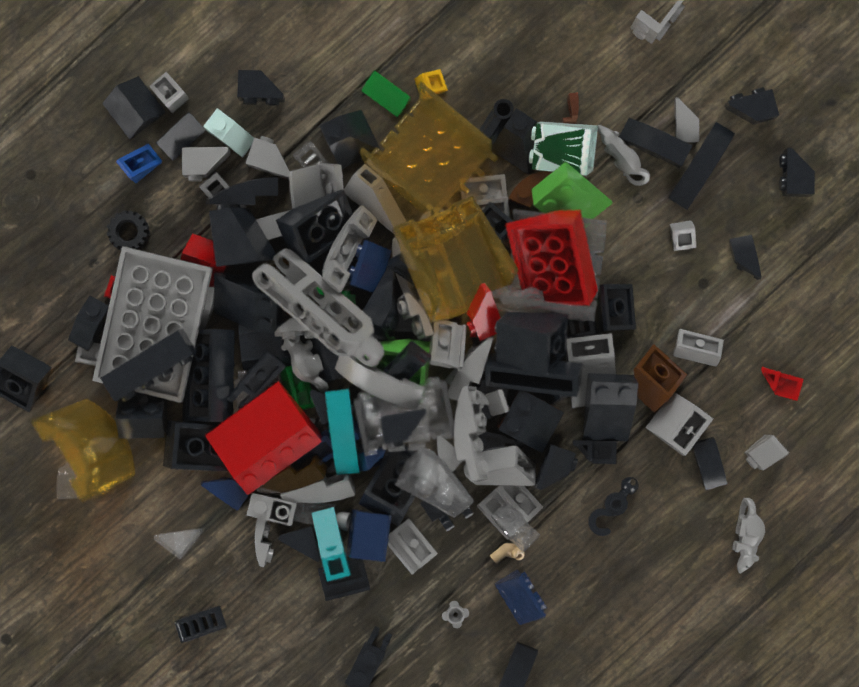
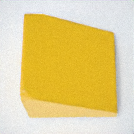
M440 69L422 73L415 78L421 99L448 91Z

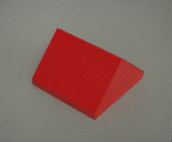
M192 234L181 254V260L213 268L209 287H214L215 272L228 273L230 266H216L213 240Z

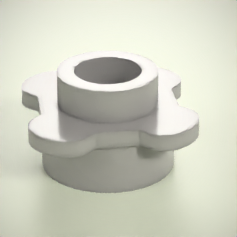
M451 601L448 610L442 613V618L444 621H449L453 624L454 628H460L464 618L469 616V610L467 608L463 609L457 601Z

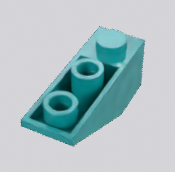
M334 507L313 512L312 518L327 581L350 576L351 571Z

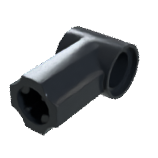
M507 99L498 100L477 132V135L494 145L514 112L512 102ZM505 105L510 109V113L506 116H501L498 114L497 108Z

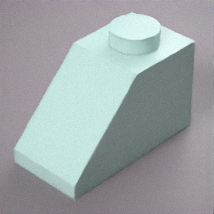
M218 108L203 126L206 131L242 158L252 146L254 137Z

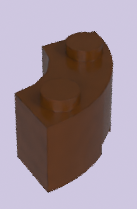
M541 171L523 179L512 191L508 202L529 210L533 204L532 188L552 172Z

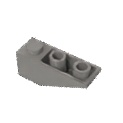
M364 164L354 173L344 188V192L359 206L363 205L381 224L396 235L407 221L383 178Z

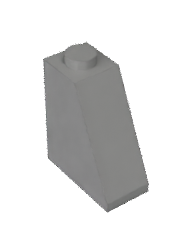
M517 446L482 452L483 459L488 465V480L473 482L475 485H535L536 464ZM466 463L464 465V473L470 479Z

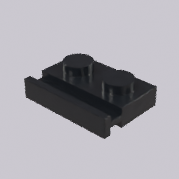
M363 559L348 560L351 575L327 581L324 567L318 568L326 601L371 590Z

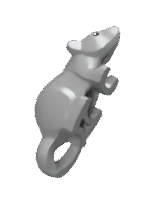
M598 125L601 140L606 145L604 150L613 156L615 166L624 172L623 175L633 185L642 186L650 180V173L646 169L641 168V161L637 153L624 144V141L618 137L619 132ZM629 174L641 175L643 178L640 181H635Z
M296 336L295 339H284L281 349L284 351L288 350L291 356L292 370L296 377L304 382L314 384L320 393L327 392L329 388L327 383L319 377V372L323 371L321 359L318 354L313 355L311 352L313 348L312 341L307 340L304 344L301 342L300 336Z
M743 498L735 531L736 534H739V541L735 540L732 547L735 552L740 551L737 563V570L740 574L759 560L756 552L765 534V525L756 514V507L751 498ZM748 506V512L746 515H744L746 507Z

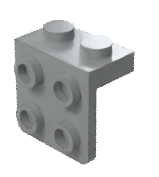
M678 0L661 23H658L641 10L630 27L633 30V34L641 40L646 39L651 44L655 39L660 41L671 26L669 21L674 23L685 6L682 5L684 0Z
M321 163L289 172L292 209L338 190H344L342 168L338 164Z

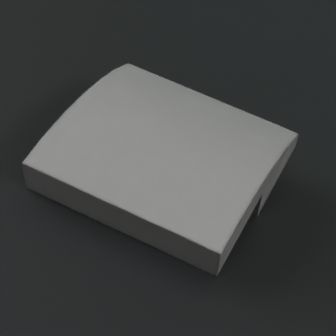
M505 174L459 179L465 225L478 224L479 222L475 218L489 202H492L510 218Z
M499 485L477 505L480 511L507 540L543 508L525 486Z

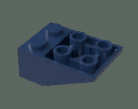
M517 569L494 583L519 625L546 617L543 610L547 609L537 591L532 593L531 590L534 589V586L525 572L520 574Z

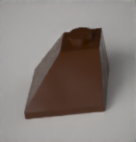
M654 344L633 369L634 376L638 382L637 397L654 413L671 398L687 376L679 366Z

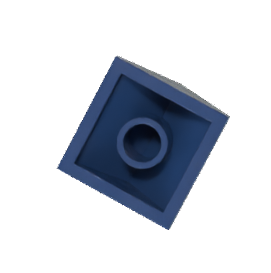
M352 509L346 555L350 558L385 562L391 515Z

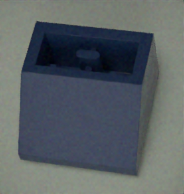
M364 240L363 245L359 244L355 254L358 260L356 267L352 266L349 272L350 276L348 279L351 281L350 285L353 288L373 294L387 269L392 251Z

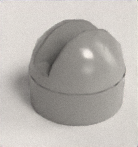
M341 511L336 514L340 530L347 531L350 526L351 513Z

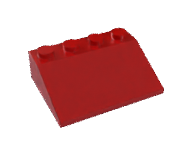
M559 210L506 224L525 305L591 304L598 292L581 210Z
M279 381L205 435L232 477L247 495L322 442L319 429Z

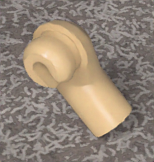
M504 543L490 557L498 564L505 557L514 558L518 561L522 560L525 552L519 544Z

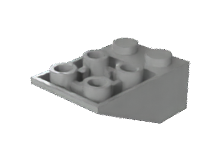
M612 333L567 339L566 362L582 363V384L577 397H571L572 408L585 406L588 373L616 374Z

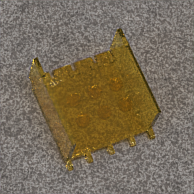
M420 82L418 85L420 98L409 110L414 117L412 118L406 113L395 125L394 128L400 133L397 135L392 130L380 142L381 147L385 149L383 152L376 147L371 154L364 148L360 150L362 161L382 177L384 182L439 227L441 222L436 216L444 207L453 211L455 207L449 201L459 190L468 194L470 190L464 184L474 173L483 177L485 173L479 167L488 157L494 162L497 161L498 157L491 152L492 141L425 84Z

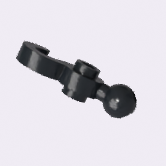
M624 478L621 482L620 492H613L606 496L604 500L605 508H598L590 513L588 525L593 533L599 536L611 533L609 528H598L596 526V519L601 515L617 516L626 511L628 505L626 497L635 494L639 488L638 481L635 478ZM631 479L635 480V484L631 485Z

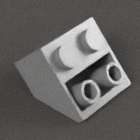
M674 392L645 428L679 454L686 456L712 422L713 418Z

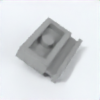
M435 318L432 322L434 335L431 336L429 354L432 356L428 364L446 368L453 367L461 370L464 362L467 325H457L455 322Z
M410 518L406 519L389 534L388 546L412 575L438 554Z

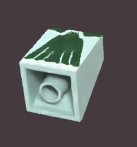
M554 122L536 123V127H533L531 139L535 141L534 150L531 149L529 155V163H532V169L553 172L564 162H567L581 175H588L594 168L598 126Z

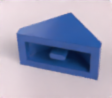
M147 144L119 158L116 163L130 180L136 184L160 165L162 160L152 147Z

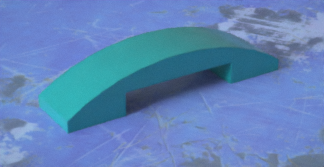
M349 389L326 392L336 474L360 473Z

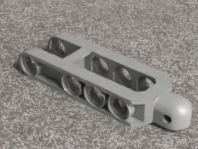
M283 249L273 258L277 268L286 275V278L268 264L261 265L253 272L254 283L336 355H354L367 366L378 365L384 355V347L372 336L374 333L372 319L341 292L338 293L322 279L319 273L293 251ZM282 257L288 260L290 266L283 262ZM262 273L267 275L269 282L263 278ZM317 287L322 289L324 296L317 291ZM308 294L311 298H313V299H314L318 304H320L321 306L318 307V306H317L313 301H311L306 295ZM334 302L341 306L342 311L335 307ZM297 303H299L303 307L304 312L299 310V308L297 307ZM325 309V310L328 311L333 317H335V318L338 320V323H337L335 320H333V319H332L327 313H325L323 310ZM351 317L356 318L359 326L353 323ZM314 318L320 321L322 327L315 323ZM343 324V325H344L348 330H350L352 333L347 332V331H346L342 326H340V325ZM332 333L339 338V342L333 339Z

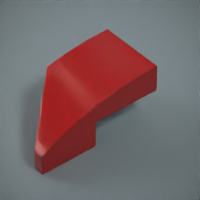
M761 368L775 395L798 401L804 379L776 370Z

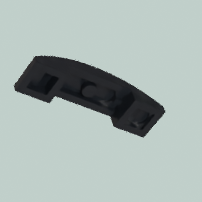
M715 122L668 199L688 210L718 164L735 133Z

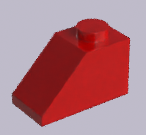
M485 283L480 284L467 311L469 322L466 324L471 335L475 334L479 341L497 334L495 332V325L497 320L501 318L491 290Z

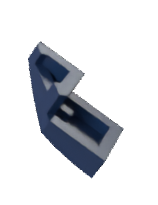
M226 476L220 477L217 480L201 482L202 487L237 511L249 496L235 480Z

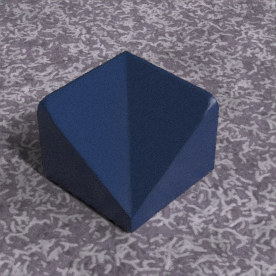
M374 448L357 453L359 470L368 471L373 467L379 466L386 452L385 448Z

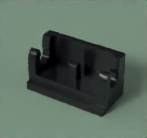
M411 340L384 368L383 372L400 381L404 378L409 380L422 366L424 367L432 355Z

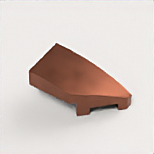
M578 92L568 94L567 101L570 117L562 118V123L576 124L579 111Z

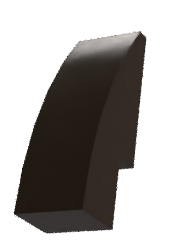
M316 453L299 464L297 461L293 462L254 492L281 493L309 486L325 478L328 466Z

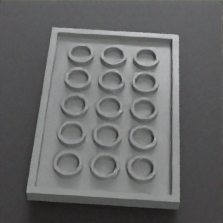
M122 246L93 381L103 383L100 379L101 377L177 330L184 329L195 347L213 268ZM192 361L184 366H181L179 363L173 367L174 372L163 379L161 376L153 379L155 384L149 388L142 390L140 387L135 391L180 403L183 402Z

